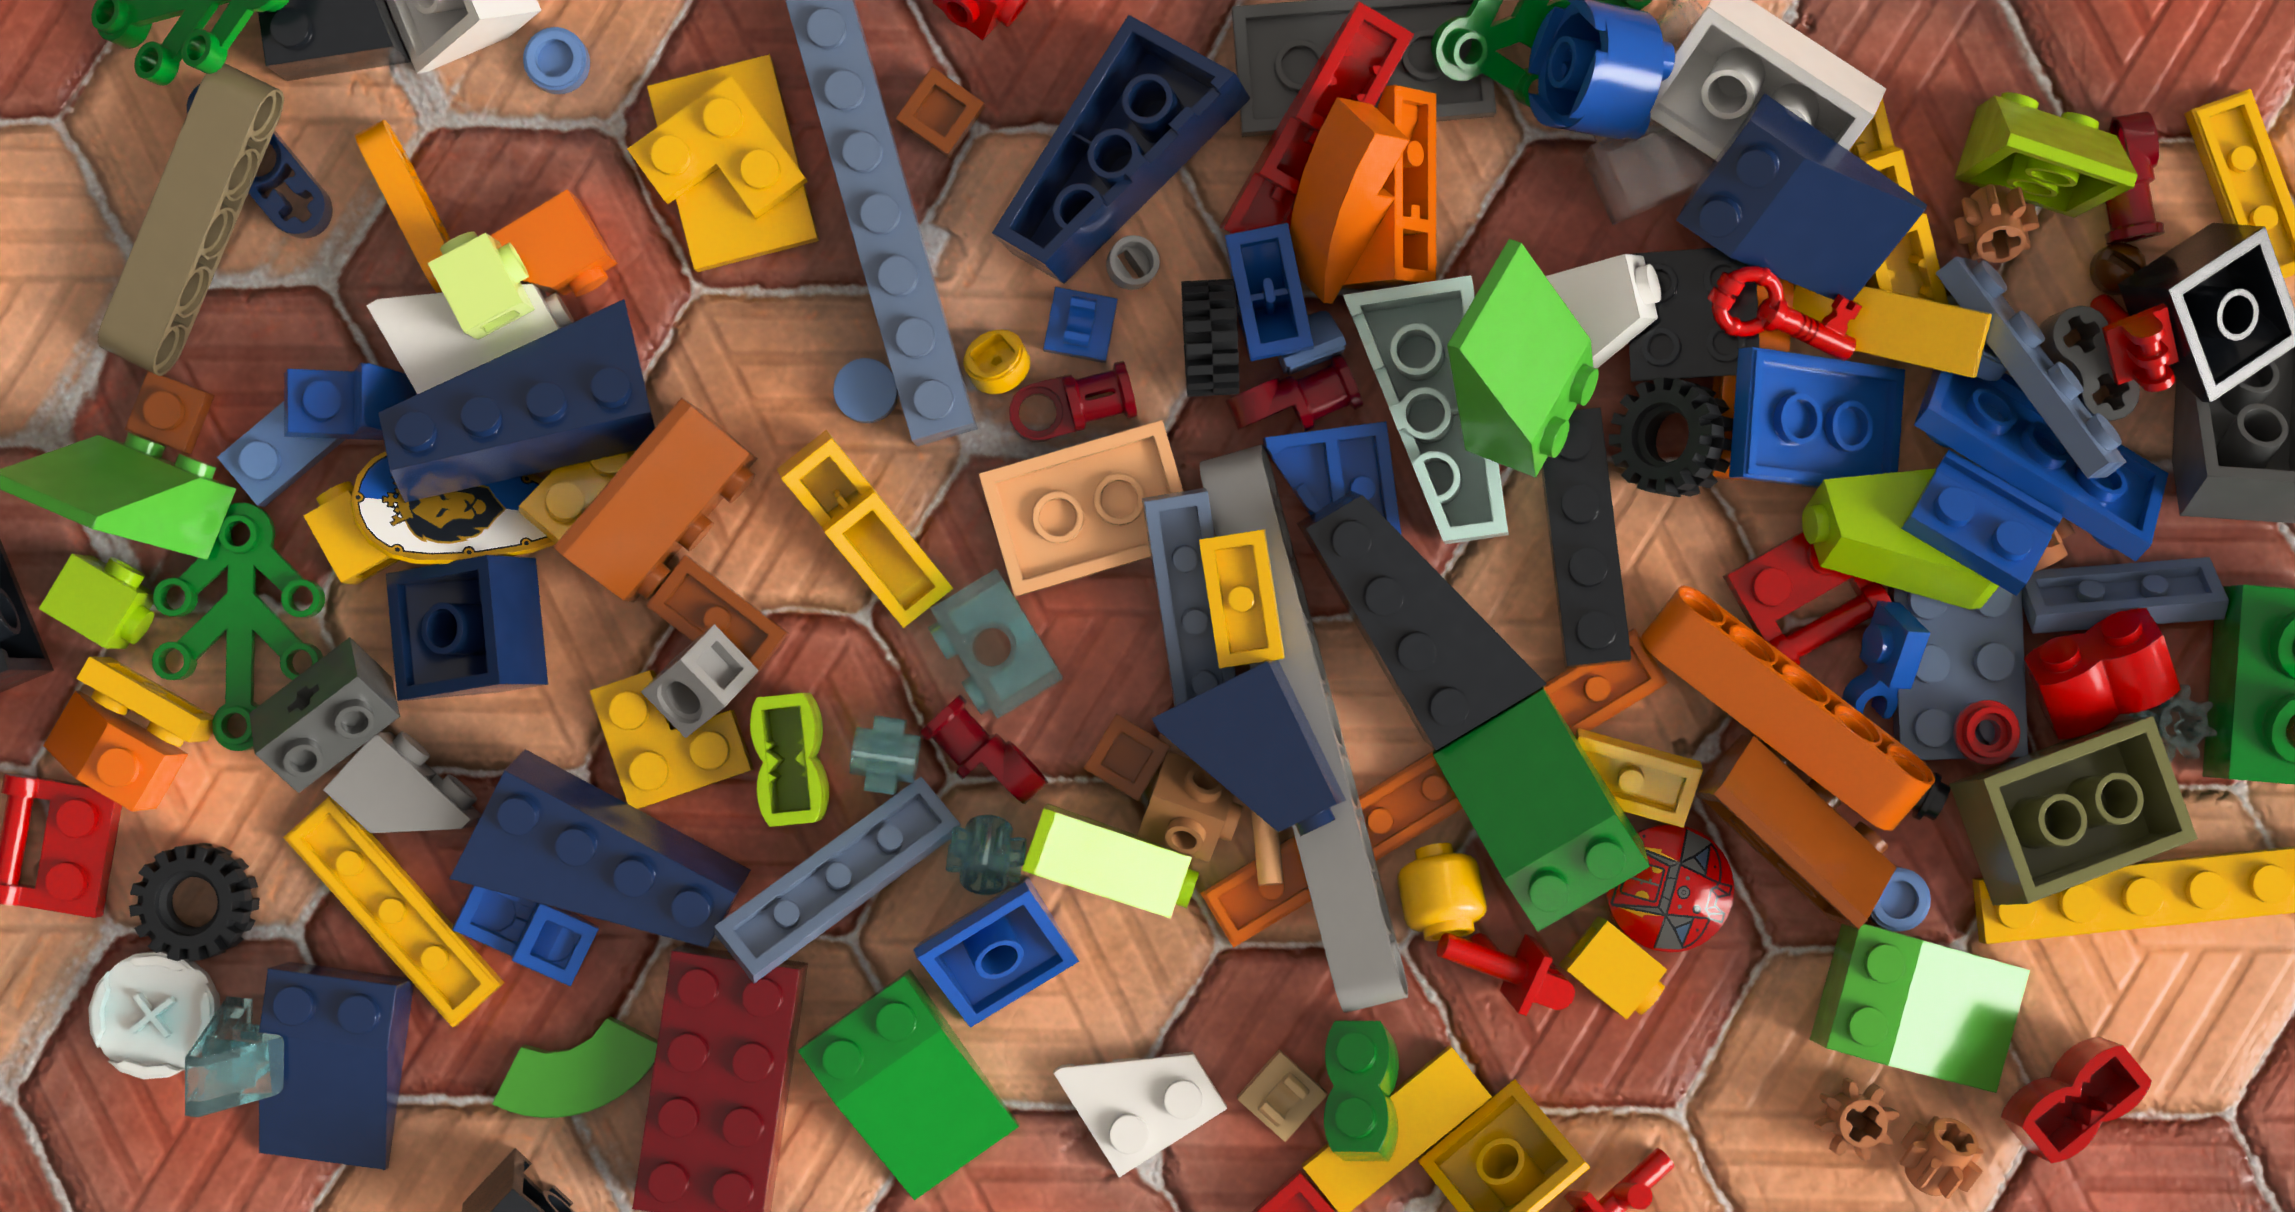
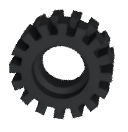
M1233 279L1182 281V316L1187 397L1239 394L1238 330Z
M1658 377L1654 378V384L1644 381L1635 386L1639 397L1626 394L1620 403L1628 411L1626 415L1614 412L1611 423L1621 425L1620 434H1609V446L1621 448L1622 452L1611 457L1615 466L1626 468L1621 476L1627 482L1638 484V489L1647 492L1681 498V495L1691 497L1701 494L1698 486L1711 488L1718 481L1711 473L1713 470L1726 473L1730 462L1722 459L1721 455L1723 450L1731 451L1732 440L1725 438V432L1733 430V418L1721 415L1730 408L1724 400L1714 398L1716 392L1708 387L1676 378ZM1679 413L1688 423V442L1678 459L1666 462L1657 452V433L1667 416Z
M207 843L174 847L175 849L162 851L155 855V862L145 864L138 874L142 875L143 879L141 882L133 883L130 895L138 896V903L129 906L130 917L139 915L142 925L135 927V930L140 938L150 937L152 942L148 947L155 953L165 951L168 953L167 958L175 961L189 959V962L203 960L225 953V950L236 947L244 940L241 937L243 932L252 929L256 920L250 918L252 911L259 909L260 898H252L251 889L258 887L255 877L247 878L244 870L249 867L242 858L234 860L230 857L233 851L225 847L214 848L212 844ZM189 877H197L207 881L214 888L217 895L218 905L216 913L207 924L201 927L185 924L177 917L173 909L174 891L183 880Z

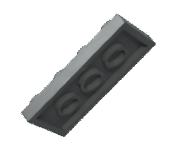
M1306 0L1232 6L1236 74L1251 98L1239 110L1242 137L1273 135L1321 55L1356 2L1359 1L1414 33L1412 40L1386 86L1398 85L1436 93V122L1494 117L1496 114L1494 80L1482 73L1466 81L1449 78L1438 70L1431 51L1432 38L1437 28L1453 17L1466 15L1474 0ZM1471 39L1466 40L1460 47L1459 55L1461 60L1468 55L1471 49ZM1381 95L1375 105L1376 108L1378 107Z

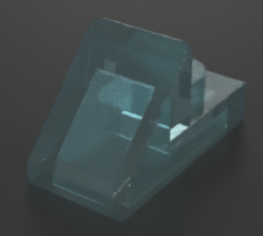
M227 996L186 1055L185 1116L201 1117L272 1097L282 1091L284 1087V1040L282 1036L277 1034L259 1032L260 1025L253 1024V999Z

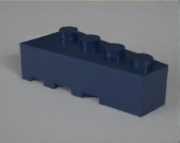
M1128 15L992 234L1013 255L1065 284L1251 99L1234 72Z
M625 299L379 412L390 472L405 503L636 451L655 429Z
M525 749L504 770L449 879L708 948L715 936L714 926L726 918L751 869Z

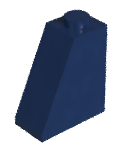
M1279 660L1266 661L1152 718L1160 733L1277 832L1295 825L1300 836H1303L1336 820L1331 807L1346 801Z

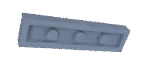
M1961 257L1953 258L1938 270L1936 275L1960 307L1992 314L1986 342L2087 478H2106L2127 463L2117 449L2122 444V440L2115 428L2101 414L2096 413L2092 416L2078 397L2083 392V387L2077 377L2062 362L2058 361L2056 364H2053L2040 346L2045 341L2041 329L2024 311L2020 310L2018 313H2015L2002 294L2007 290V285L2000 274L1985 260L1978 263L1977 260L1974 261Z
M1206 488L1142 498L1174 707L1236 677L1235 666L1219 668L1199 544V539L1215 537L1209 496Z
M919 777L714 926L715 935L751 981L756 983L960 833L961 824L925 780Z

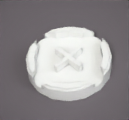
M154 951L141 952L122 960V962L120 961L111 971L106 972L96 984L88 1007L90 1034L97 1048L101 1047L103 1053L110 1059L108 1062L117 1070L141 1079L171 1077L197 1064L214 1045L222 1021L220 995L210 975L196 962H189V959L180 961L168 959V953L165 951L159 953Z

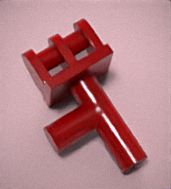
M2102 294L2094 298L2090 307L2099 311L2108 321V325L2102 327L2114 382L2120 385L2134 379L2148 392H2159L2170 388L2175 383L2173 370L2168 365L2178 362L2179 358L2168 307L2162 303L2130 316L2111 296Z
M1445 932L1438 942L1436 950L1438 957L1504 980L1499 991L1518 1014L1527 1016L1533 1002L1554 1010H1562L1567 1008L1574 1000L1575 989L1573 985L1556 968L1552 962L1553 958L1531 935H1524L1515 957L1501 952L1492 940L1482 933L1475 934L1467 940Z
M1656 1148L1598 1201L1591 1192L1571 1190L1564 1197L1574 1208L1571 1212L1643 1210L1649 1207L1652 1202L1651 1188L1675 1166L1665 1152Z

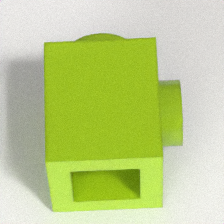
M71 554L40 605L39 610L103 648L126 649L129 643L135 644L145 635L154 619V612L150 610L154 603V592L141 585L145 577L142 572L119 559L110 557L108 562L104 563L94 556Z

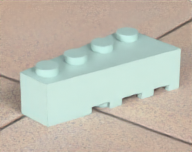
M1472 276L1343 295L1443 542L1451 544L1509 535L1499 463L1465 450L1447 347L1449 340L1475 298Z

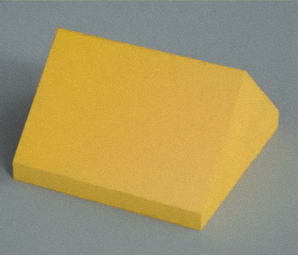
M1516 1079L1510 1082L1418 1160L1458 1212H1538L1590 1168Z

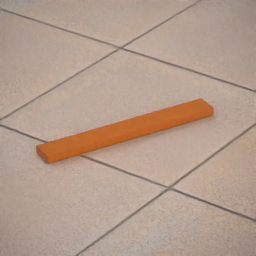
M1636 629L1628 631L1631 660L1629 662L1568 668L1546 681L1547 684L1543 686L1574 735L1577 728L1590 731L1668 683L1654 658L1644 646ZM1433 751L1359 795L1375 861L1463 808L1436 762ZM1295 835L1280 843L1283 884L1258 886L1256 859L1200 892L1233 948L1311 901Z

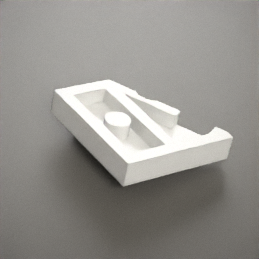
M1193 1052L1164 1054L1161 1057L1143 1059L1138 1057L1115 1059L1112 1062L1084 1065L1066 1064L1056 1068L1053 1072L1118 1177L1126 1174L1227 1109V1105Z

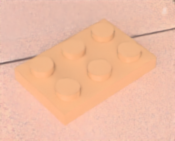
M1163 420L979 474L1015 597L1151 558L1142 498L1183 491Z

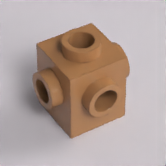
M1167 751L1137 837L1171 848L1179 853L1210 862L1219 838L1231 842L1243 805L1232 802L1234 794L1195 761Z

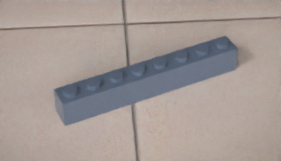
M785 0L911 440L918 447L977 430L978 427L855 0Z

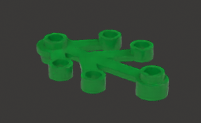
M97 0L92 9L91 20L93 26L98 30L99 35L103 39L126 49H132L139 46L146 39L152 23L180 16L162 44L154 41L147 42L139 49L135 57L134 68L136 74L140 78L159 86L169 84L177 75L182 58L188 66L204 73L212 74L217 72L226 60L227 50L253 13L278 11L289 0ZM229 3L212 31L203 30L219 5Z
M1474 0L1466 15L1453 17L1437 28L1432 38L1431 51L1434 63L1442 74L1454 80L1466 81L1482 73L1512 90L1518 102L1530 107L1529 87L1534 80L1538 79V75L1528 73V68L1522 69L1496 52V50L1518 42L1532 49L1536 34L1546 15L1555 6L1566 8L1571 3L1568 0H1519L1511 16L1493 22L1503 0ZM1652 0L1595 1L1641 10ZM1471 39V49L1468 55L1461 60L1459 55L1460 47L1466 40Z
M249 503L230 504L208 560L198 558L179 578H167L161 581L153 593L154 605L162 614L175 617L186 616L195 609L198 603V594L228 568L227 594L177 642L161 644L153 653L152 666L156 674L163 679H186L195 671L197 660L227 632L225 704L215 713L212 729L219 744L232 751L254 749L249 713L259 706V704L254 702L255 632L280 657L281 670L291 680L300 675L296 672L292 663L293 657L297 652L301 650L308 652L312 659V665L323 658L322 652L316 646L303 643L256 594L257 568L282 591L281 603L285 611L290 615L310 618L317 615L325 604V593L322 587L314 581L305 580L273 547L276 534L270 516L262 508ZM243 522L249 527L250 537L244 545L237 546L232 541L231 532L235 525ZM178 585L185 593V601L181 607L173 609L167 603L166 597L168 591ZM305 586L312 592L313 602L308 609L301 611L294 604V594L299 588ZM173 649L180 651L184 658L183 667L177 673L169 671L165 662L166 656ZM236 713L242 715L247 723L245 733L239 738L234 737L228 730V721Z

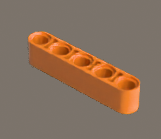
M1684 585L1678 587L1642 634L1641 639L1644 646L1658 661L1876 827L1888 831L1894 830L1935 783V776L1931 769L1916 754L1699 590Z

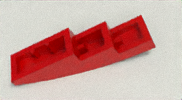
M1360 1L1356 2L1288 108L1219 228L1234 234L1288 223L1290 230L1293 207L1304 168L1318 133L1336 98L1369 103L1375 106L1412 40L1414 33Z

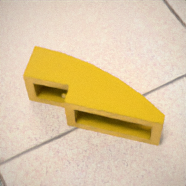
M827 430L777 468L781 479L903 628L953 589L925 551Z

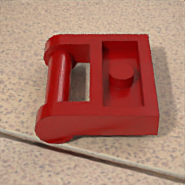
M1803 531L1723 576L1754 632L1799 666V658L1872 618L1878 601L1892 602L1886 590L1879 583L1820 567L1814 545L1806 540ZM1849 580L1857 594L1855 598L1788 636L1782 633L1776 623L1777 620Z
M4 773L1 793L7 794L0 835V904L24 906L91 918L102 917L105 909L122 806L85 784L23 774ZM34 798L50 800L36 885L33 886L21 884L20 877Z

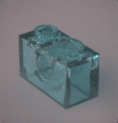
M994 569L930 609L937 622L929 626L928 629L947 660L957 654L959 655L971 675L961 683L980 714L991 709L996 718L1000 719L1065 679L999 570ZM989 629L1003 631L1008 636L1011 644L1008 658L997 666L983 664L975 652L977 638Z

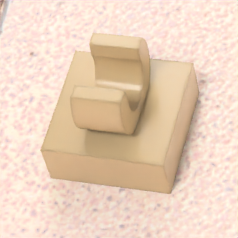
M1278 1049L1237 1095V1099L1286 1142L1328 1094L1317 1082Z

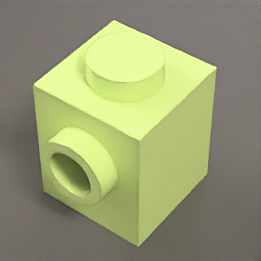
M474 231L467 232L443 244L440 248L443 255L428 263L463 332L477 340L535 310L520 282L528 278L529 274L519 254L510 242L501 246L499 241L487 233L477 236Z

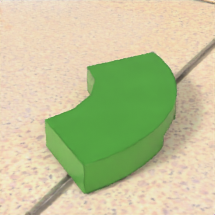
M610 1016L603 1022L592 1038L574 1048L547 1051L525 1044L520 1047L492 1105L509 1112L539 1118L567 1117L592 1111L623 1095L651 1070L655 1062L658 1040Z

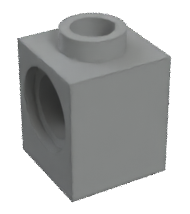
M714 624L676 655L641 692L687 738L725 708L759 670Z

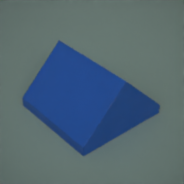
M1026 877L927 937L913 949L917 959L970 1028L1079 962L1029 877Z

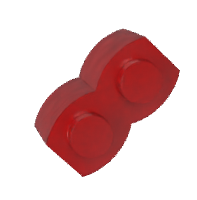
M2147 608L2113 613L2096 623L2086 633L2050 639L2031 651L2024 658L2042 711L2058 739H2070L2087 735L2106 726L2119 714H2131L2151 709L2169 700L2181 690L2163 633Z
M2102 1037L2089 1038L2077 1043L2066 1051L2055 1064L2050 1077L2034 1080L2019 1089L2007 1102L2002 1111L2001 1118L2030 1153L2050 1163L2061 1162L2082 1151L2093 1140L2102 1122L2117 1119L2135 1108L2147 1094L2152 1080L2123 1045Z

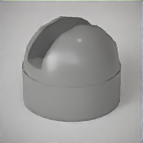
M1136 235L1126 236L1118 240L1110 250L1106 260V268L1110 280L1119 288L1137 290L1148 285L1156 275L1160 264L1159 254L1155 246L1146 238ZM1124 252L1126 260L1138 275V279L1132 278L1118 258V255Z

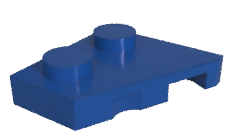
M1387 421L1263 438L1265 450L1309 515L1318 512L1348 492L1354 491L1363 495L1401 534Z

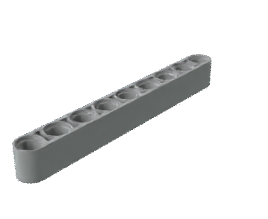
M1261 444L1201 461L1200 475L1203 488H1206L1208 491L1216 537L1265 529L1285 655L1284 659L1278 660L1346 801L1331 807L1336 820L1303 836H1300L1295 825L1292 826L1338 1001L1343 1012L1348 1013L1408 998V986L1401 955L1268 455ZM1264 662L1252 663L1250 667L1252 669Z

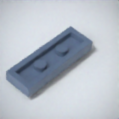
M2210 557L2039 570L2032 573L2029 581L2021 590L2022 607L2033 634L2087 630L2113 613L2137 608H2147L2156 624L2218 620L2225 618L2229 599Z

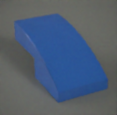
M472 885L455 919L452 930L510 955L512 961L571 986L599 927L564 909Z

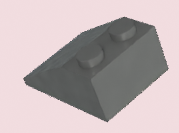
M2295 347L2211 403L2202 402L2176 377L2172 465L2180 516L2295 523Z

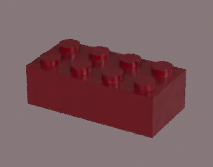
M684 944L671 951L632 1209L649 1212H771L808 963L786 960L756 983H753L728 951Z

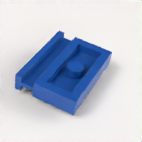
M1949 449L1939 462L1933 476L1927 483L1901 529L2017 596L2029 581L2063 515Z

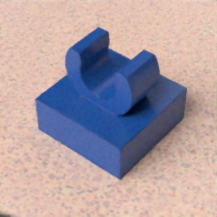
M1055 287L1043 348L1044 352L1106 363L1118 298Z

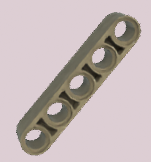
M225 63L217 72L212 74L206 73L199 85L98 332V344L101 348L158 376L166 374L177 362L280 119L284 104V96L281 90Z

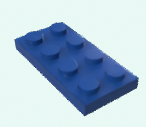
M1933 370L1914 426L1926 432L1932 441L1942 447L1952 448L1981 466L1982 469L2060 513L2065 519L2090 533L2102 546L2108 549H2116L2135 562L2151 546L2169 473L2121 444L2117 449L2127 463L2106 478H2087L2013 377L2004 373L1999 380L1988 381L1979 377L1971 378L1941 370Z

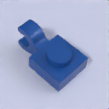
M1877 602L1870 626L1866 628L1863 634L1862 650L1859 656L1868 667L1864 673L1852 679L1843 692L1842 699L1862 714L1865 704L1873 698L1871 706L1882 718L1890 719L1898 705V690L1912 688L1930 632L1900 602Z

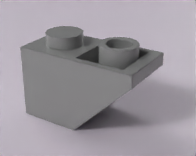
M403 731L397 736L392 732H379L363 745L323 789L369 833L464 829L476 826L482 816L472 806L477 800L475 794L465 784L450 774L442 779L425 763L430 757L427 750Z

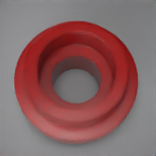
M1993 700L1976 701L1966 706L1959 713L1954 724V740L1959 751L1967 759L1978 764H1997L2009 758L2016 750L2020 740V725L2016 715L2006 705ZM1983 720L1989 721L1995 729L1993 740L1986 745L1980 743L1975 734L1977 725Z

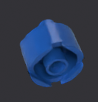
M1568 0L1571 4L1566 8L1555 6L1544 18L1536 34L1529 58L1528 73L1538 75L1539 95L1528 93L1530 107L1534 116L1541 124L1548 127L1611 139L1641 138L1648 129L1651 116L1650 111L1657 98L1661 81L1666 80L1673 70L1675 64L1673 44L1663 41L1657 21L1646 11L1595 0Z

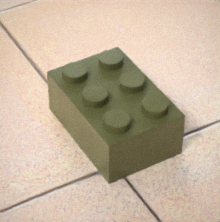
M2153 716L2114 722L2087 735L2065 740L1949 784L1993 905L2029 904L2198 839Z

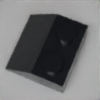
M2211 223L2117 284L2130 316L2162 303L2168 307L2179 358L2178 362L2168 366L2173 370L2174 375L2202 402H2213L2295 347V308L2265 226Z

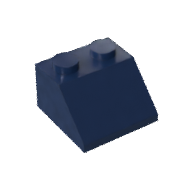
M484 555L457 560L448 564H435L386 573L397 701L499 693L548 685L536 558Z

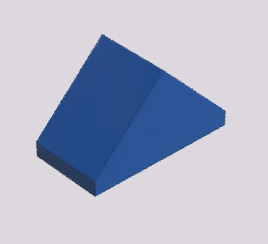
M1288 223L1225 235L1231 279L1234 281L1236 311L1250 361L1314 349Z

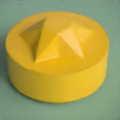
M1003 329L988 331L977 337L968 346L963 358L964 369L973 385L979 391L987 394L1005 393L1018 386L1027 376L1031 362L1030 356L1019 336Z

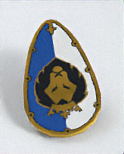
M386 452L373 457L357 475L350 501L354 523L366 541L389 558L413 564H448L453 561L484 555L518 556L555 545L550 538L519 513V505L544 480L534 474L406 503L390 472Z

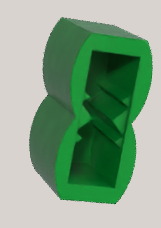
M1334 1021L1328 1033L1325 1046L1326 1068L1329 1078L1334 1085L1328 1095L1324 1110V1129L1331 1150L1343 1161H1389L1395 1150L1398 1137L1397 1114L1390 1099L1399 1071V1057L1395 1041L1381 1021Z

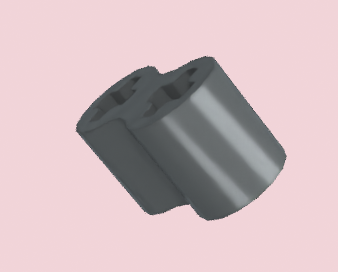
M2076 306L2048 317L2039 326L2045 337V341L2040 346L2053 364H2056L2058 361L2062 362L2077 377L2083 387V392L2078 397L2091 415L2094 416L2096 413H2099L2110 422L2130 414L2139 401V384L2134 379L2120 385L2114 382L2102 327L2108 325V321L2104 316L2092 307ZM2077 329L2081 340L2068 348L2064 343L2063 336L2067 335L2071 330ZM2105 385L2109 390L2110 396L2106 397L2102 404L2097 405L2092 394L2097 392L2100 386Z

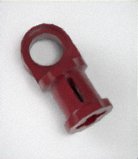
M2149 112L2113 117L2110 122L2109 133L2117 135L2138 176L2134 188L2105 202L2110 231L2105 234L2106 245L2139 241L2165 233L2164 224L2156 221L2149 186L2155 180L2153 168L2156 167L2159 159V139L2153 117Z
M1342 354L1332 357L1331 365L1301 379L1296 380L1292 376L1282 380L1275 378L1226 400L1238 430L1293 407L1303 430L1306 432L1314 428L1315 420L1338 409L1351 406L1356 410L1363 407L1359 389Z
M1124 361L1114 363L1113 370L1075 379L1071 374L1029 384L1021 388L1014 395L1009 407L1010 423L1014 431L1023 439L1031 442H1045L1057 436L1085 430L1087 422L1122 413L1127 418L1137 416L1135 398ZM1108 392H1113V393H1114L1113 395H1109V396H1105V397H1101V398H1097V399H1093V400H1089V401L1085 399V398H1088V397H1092V396H1096V395H1100V394H1104V393H1108ZM1033 395L1047 397L1056 408L1054 423L1043 431L1028 429L1019 418L1021 404L1026 398Z
M961 694L919 732L924 740L932 738L958 765L956 774L962 780L982 763L1022 804H1026L1048 783L1040 770L1011 741L1006 743L998 734L990 735L964 708L967 701Z

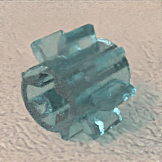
M2179 684L2181 690L2164 703L2145 711L2129 714L2134 719L2154 717L2170 763L2175 757L2176 748L2186 759H2198L2200 751L2196 744L2204 736L2211 737L2217 734L2215 729L2208 727V720L2205 714L2213 707L2212 702L2190 701V685ZM2170 712H2178L2181 718L2174 725V731L2177 735L2167 734L2165 729L2173 721Z
M875 716L873 729L856 728L850 759V774L866 776L864 791L894 795L897 793L898 781L915 782L921 736L905 734L907 720Z
M995 815L976 816L967 822L965 829L956 826L953 828L951 844L948 846L946 870L948 872H960V883L970 892L980 895L999 893L1006 888L1008 881L1015 883L1020 881L1021 866L1025 862L1027 840L1021 837L1012 838L1013 828L1011 824L1001 817Z

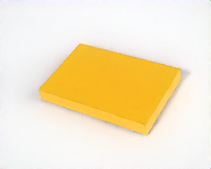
M770 54L647 86L658 127L725 78L732 75L801 171L773 59ZM720 168L676 199L693 268L696 272L819 241L805 185L757 219Z

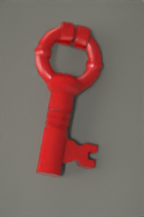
M1747 266L1730 273L1723 271L1716 282L1718 287L1714 286L1707 297L1712 302L1714 320L1727 335L1746 337L1754 336L1765 330L1771 332L1776 329L1842 361L1849 359L1855 350L1856 340L1847 335L1846 332L1849 320L1855 319L1862 306L1853 300L1849 302L1845 296L1838 294L1831 305L1832 312L1826 315L1820 322L1788 307V303L1784 299L1783 286L1780 280L1767 267ZM1746 282H1755L1759 286H1764L1768 292V298L1759 305L1756 318L1750 321H1741L1739 318L1730 315L1728 311H1730L1736 301L1733 295L1739 296Z

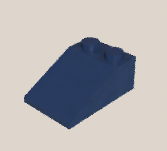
M1764 93L1694 187L1676 221L1732 259L1750 266L1767 267L1781 279L1832 300H1835L1837 295L1841 294L1850 302L1857 296L1926 210L1927 204Z
M287 962L268 968L259 1029V1153L382 1170L389 1168L414 984L409 978L296 962Z

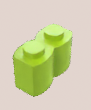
M811 693L757 697L751 711L750 731L754 748L763 761L757 779V799L764 820L769 827L814 823L822 820L829 804V783L823 764L817 757L822 743L823 722L816 700Z

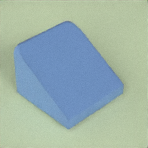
M1319 311L1308 315L1314 349L1277 356L1284 374L1291 375L1328 361L1332 357L1343 353L1347 343L1329 312Z

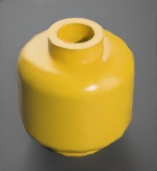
M1436 843L1416 849L1414 851L1416 860L1407 863L1397 874L1406 924L1414 931L1423 932L1426 941H1439L1445 932L1459 937L1473 933L1475 931L1474 923L1480 920L1487 911L1480 869L1475 858L1463 853H1454L1451 843Z

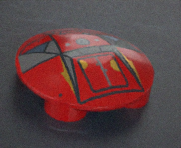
M1670 824L1637 831L1644 843L1650 867L1607 892L1612 919L1632 940L1652 950L1681 952L1705 943L1722 927L1733 903V874L1724 853L1709 837L1689 827L1684 826L1682 828Z

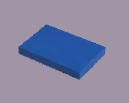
M1756 347L1739 348L1729 478L1818 488L1824 479L1898 472L1905 369Z

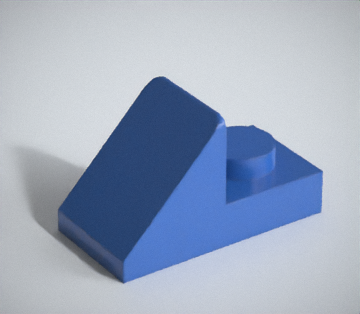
M360 363L354 371L287 369L284 373V437L384 440L379 412L415 396L416 391L405 373L370 363Z

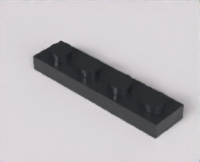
M1601 407L1574 410L1568 420L1569 432L1561 452L1555 458L1548 456L1541 468L1565 669L1622 663L1631 660Z

